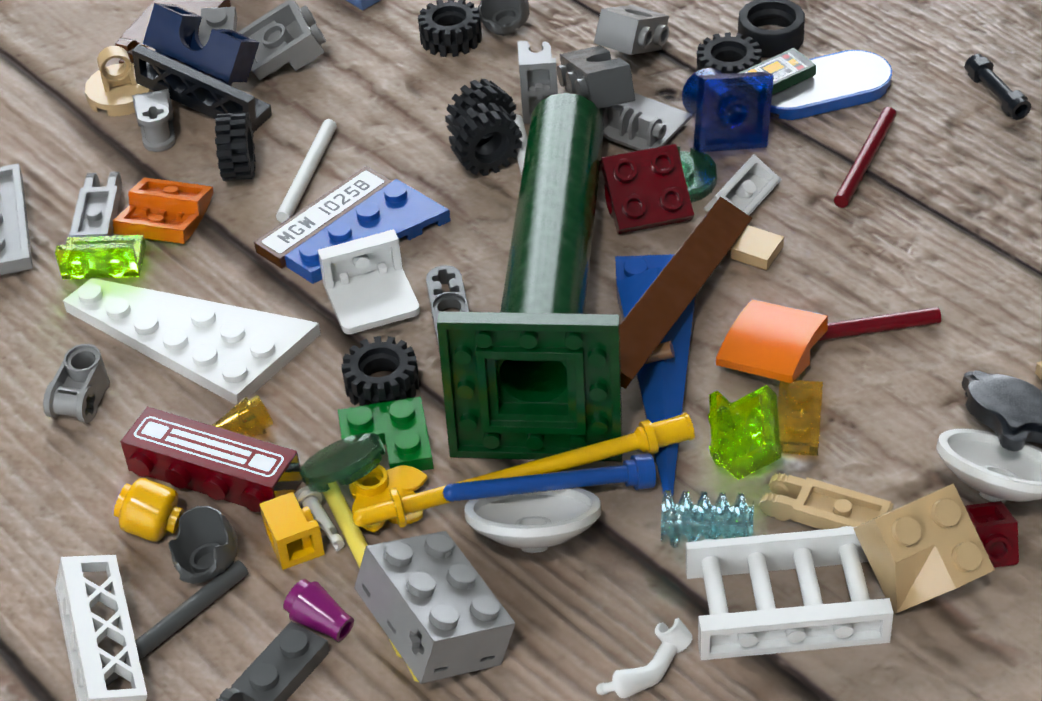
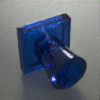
M704 68L692 74L683 87L682 101L685 109L695 116L693 148L699 153L767 148L774 75L768 71L722 74L713 68Z

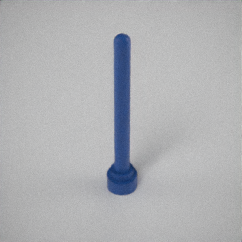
M650 453L631 455L630 460H624L622 465L448 484L443 489V496L447 501L454 502L615 483H625L627 487L633 486L635 490L654 488L656 484V468Z

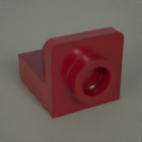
M1002 501L966 505L965 508L993 567L1018 564V522Z

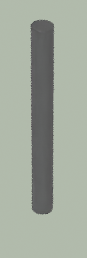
M239 560L235 561L222 574L216 576L135 640L139 660L143 659L246 577L249 573L245 565ZM113 672L105 680L106 687L119 678L120 675Z

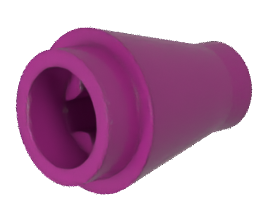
M300 580L292 587L285 598L283 609L289 613L291 621L330 636L337 642L342 641L354 625V618L349 616L317 581Z

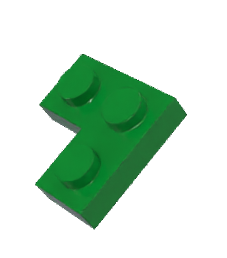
M421 396L338 409L344 451L386 445L390 469L400 465L411 466L420 471L434 469Z

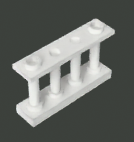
M843 526L834 529L686 542L687 579H704L710 615L698 616L700 659L711 660L890 643L894 614L890 598L870 599L861 563L869 561L856 536L854 527ZM842 565L851 602L823 604L815 567ZM796 569L804 606L776 608L768 571ZM750 573L757 610L729 613L722 576Z

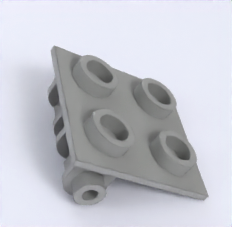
M634 93L635 101L599 109L604 121L603 138L637 151L664 146L692 118V114L637 93Z

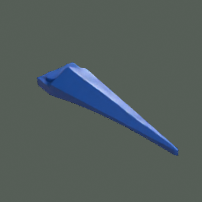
M675 254L615 256L617 300L623 320ZM696 296L661 342L671 341L674 349V358L644 364L636 375L646 419L650 420L651 423L681 415L683 412ZM679 443L659 448V452L654 454L665 506L668 509L673 504Z

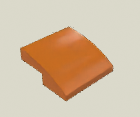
M144 177L128 191L129 206L113 220L114 234L185 244L195 232L206 213L213 196V186Z
M752 299L739 314L727 333L716 356V365L793 383L810 365V349L828 331V316Z

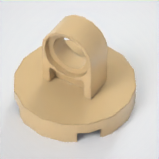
M109 46L99 53L97 57L99 70L91 75L85 84V94L91 109L95 112H98V108L107 110L108 116L114 117L135 113L132 95L153 92V90L136 83L134 64L131 63L127 51L120 46ZM112 58L124 60V63L105 67L106 63Z

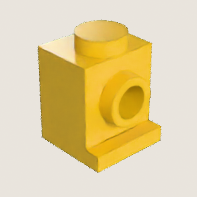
M293 492L259 504L266 535L282 570L325 555L317 520L313 519L308 506L300 507Z

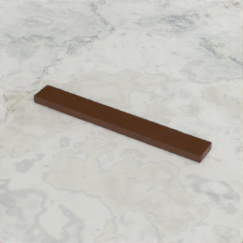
M721 196L620 323L621 387L624 389L629 386L751 222L752 217Z

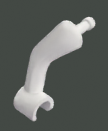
M679 618L675 619L671 629L663 622L657 624L655 634L662 643L648 665L616 670L613 674L612 682H603L597 685V693L599 695H606L609 692L615 691L620 698H627L658 684L665 675L676 653L683 651L690 645L692 634Z

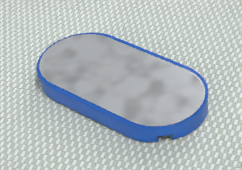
M845 50L814 57L809 60L816 64L815 76L759 102L752 97V102L760 112L769 116L770 112L779 114V119L784 120L802 119L875 101L885 95L887 88L892 82V68L883 57L864 50Z

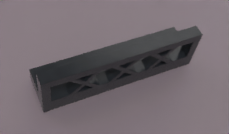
M139 44L132 49L136 83L153 91L168 89L170 99L213 119L217 118V114L248 112L253 133L272 116L271 105L250 94Z

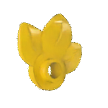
M367 463L359 466L354 471L349 482L351 496L355 499L352 505V514L359 509L391 501L389 489L392 488L397 489L401 498L416 494L414 491L426 482L427 475L419 469L407 465H400L388 470L376 463ZM424 511L406 515V525L422 519ZM396 518L388 520L393 524H398ZM386 521L362 528L370 532H377Z

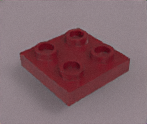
M677 144L602 157L600 164L605 181V200L608 212L614 218L617 234L693 219L694 212Z

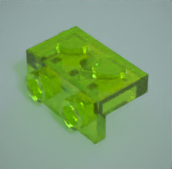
M144 235L67 237L65 245L56 246L55 256L62 280L140 277L146 243Z
M768 385L732 403L719 391L709 394L710 412L708 413V420L711 426L709 450L712 459L719 467H724L739 480L782 458L777 394Z

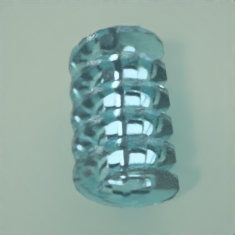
M665 490L662 497L661 542L665 534L668 535L672 548L679 546L683 535H686L688 542L699 541L701 536H704L705 539L714 540L719 539V537L727 539L753 536L754 501L751 506H748L744 493H738L734 504L729 505L726 493L720 492L715 505H711L708 493L701 491L697 504H693L689 491H683L679 502L674 503L671 491Z

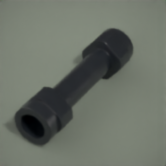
M974 54L969 57L964 66L968 76L975 83L983 82L1002 101L1001 109L1009 117L1015 120L1024 118L1031 110V103L1028 101V98L1020 90L1012 91L993 72L994 65L987 57H983L981 54Z

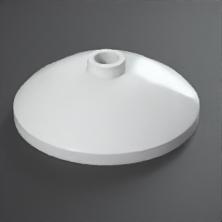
M952 429L940 434L936 449L942 461L962 482L979 491L980 496L991 502L1002 501V503H1005L1006 500L1028 502L1042 499L1041 448L1025 442L1023 449L1010 451L1001 446L996 433L982 430Z
M570 488L472 499L466 503L464 510L466 522L479 534L502 545L521 548L522 551L528 553H538L547 550L550 546L562 544L590 528L601 515V502L590 491L582 488Z

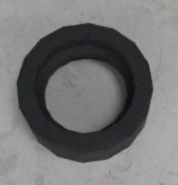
M753 0L739 11L738 33L743 34V39L749 36L753 38V43L758 42L761 49V57L772 58L792 48L798 50L803 44L805 13L794 2L790 0ZM779 25L786 28L765 30L758 28V26Z

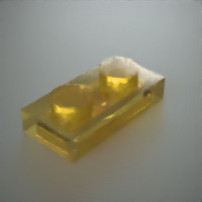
M795 380L792 383L780 381L774 453L818 456L823 382Z

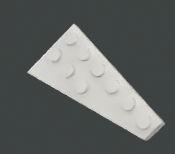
M94 278L89 279L63 300L66 312L237 406L243 404L321 335L319 323Z

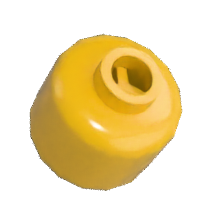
M139 478L132 485L126 483L122 488L114 507V516L119 518L121 530L152 542H158L165 536L167 531L171 533L177 531L179 518L184 513V509L177 506L178 493L176 490L146 478Z

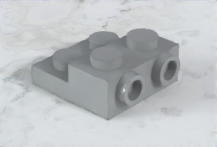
M287 0L237 32L260 42L251 68L259 81L267 75L275 73L288 62L296 71L304 65L312 63L318 56L325 53L321 44L325 43L326 39L316 25L317 22L306 5L300 8L295 0Z

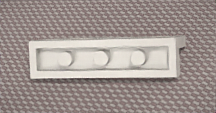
M116 555L61 557L55 590L77 701H146L147 691ZM106 571L108 579L99 587L84 578L83 572ZM101 602L113 609L115 614L106 621L92 613L90 609L96 603ZM106 636L123 646V649L115 657L98 647V644ZM115 672L130 681L132 689L107 690L105 680Z

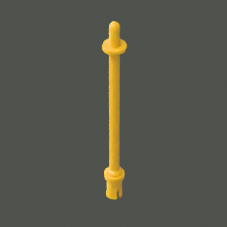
M687 412L653 423L650 420H644L639 422V427L635 429L634 433L455 483L560 472L638 449L653 455L659 452V448L687 440H694V427ZM445 486L402 498L397 489L392 488L389 489L391 501L355 511L353 522L356 526L365 527L396 518L399 527L403 528L406 527L407 523L406 515L447 504L450 501H447L443 496Z

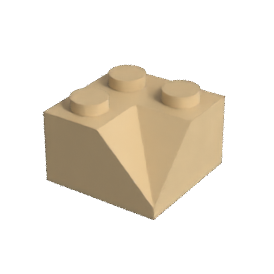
M954 483L853 528L885 597L890 598L894 614L952 591L995 570Z

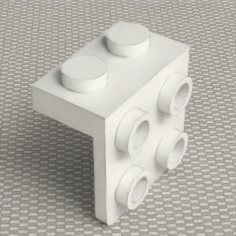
M394 229L318 250L323 285L342 331L345 334L362 332L415 317L420 313L419 303L402 268L399 239Z

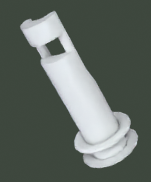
M308 485L302 487L294 494L300 507H309L313 519L317 520L319 527L325 532L335 550H341L345 542L339 534H336V527L321 505L322 494L318 492L316 486Z

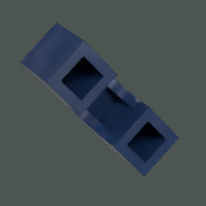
M154 3L143 40L144 45L155 49V52L172 60L178 59L184 62L183 65L201 73L203 71L212 75V78L232 86L233 82L248 81L260 42L230 29H212L207 44L203 46L198 35L201 16L174 4Z

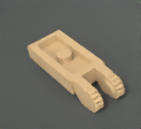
M775 473L768 484L769 490L772 492L765 493L762 496L759 509L766 516L775 517V519L780 521L791 519V521L823 530L843 526H859L892 511L894 504L888 500L812 478L802 479L792 475L787 476L785 473Z

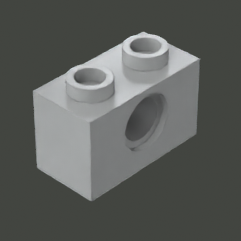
M635 5L601 8L594 44L629 55L662 50V46L666 43L669 36V27L667 26L669 16Z

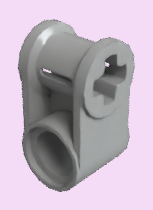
M165 89L132 95L138 126H141L142 141L145 149L160 152L171 148L175 144L176 139L173 126L174 114L169 90Z
M80 344L74 346L65 354L61 366L53 381L47 386L44 394L43 408L47 417L72 416L77 417L80 422L89 423L93 420L97 407L110 384L100 350L95 345Z

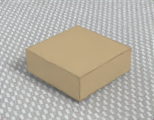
M748 225L731 248V259L768 270L784 246V236Z

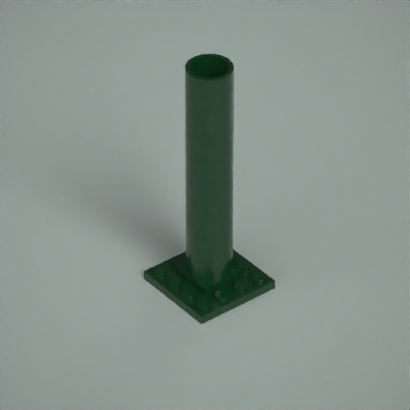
M571 93L551 95L540 101L532 112L500 312L439 311L437 332L450 457L537 460L622 436L620 314H584L604 121L602 113L596 105L581 95ZM622 454L599 461L622 462Z

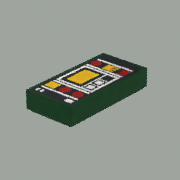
M792 48L737 73L736 85L759 102L815 76L816 64L795 48Z

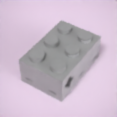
M446 531L366 546L354 588L420 684L502 664L516 623Z

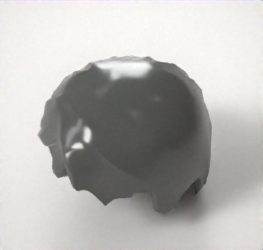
M481 0L478 6L483 25L492 33L501 36L510 35L516 29L523 26L530 14L528 0Z
M196 506L185 511L179 518L178 534L175 539L168 542L172 562L180 574L179 579L191 584L207 582L222 574L234 563V559L237 556L238 537L232 525L219 510L210 506Z

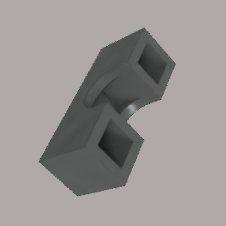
M599 45L560 54L561 65L557 66L558 80L561 87L565 86V89L571 94L585 97L592 101L598 109L635 101L630 64L621 58L611 60L610 51Z

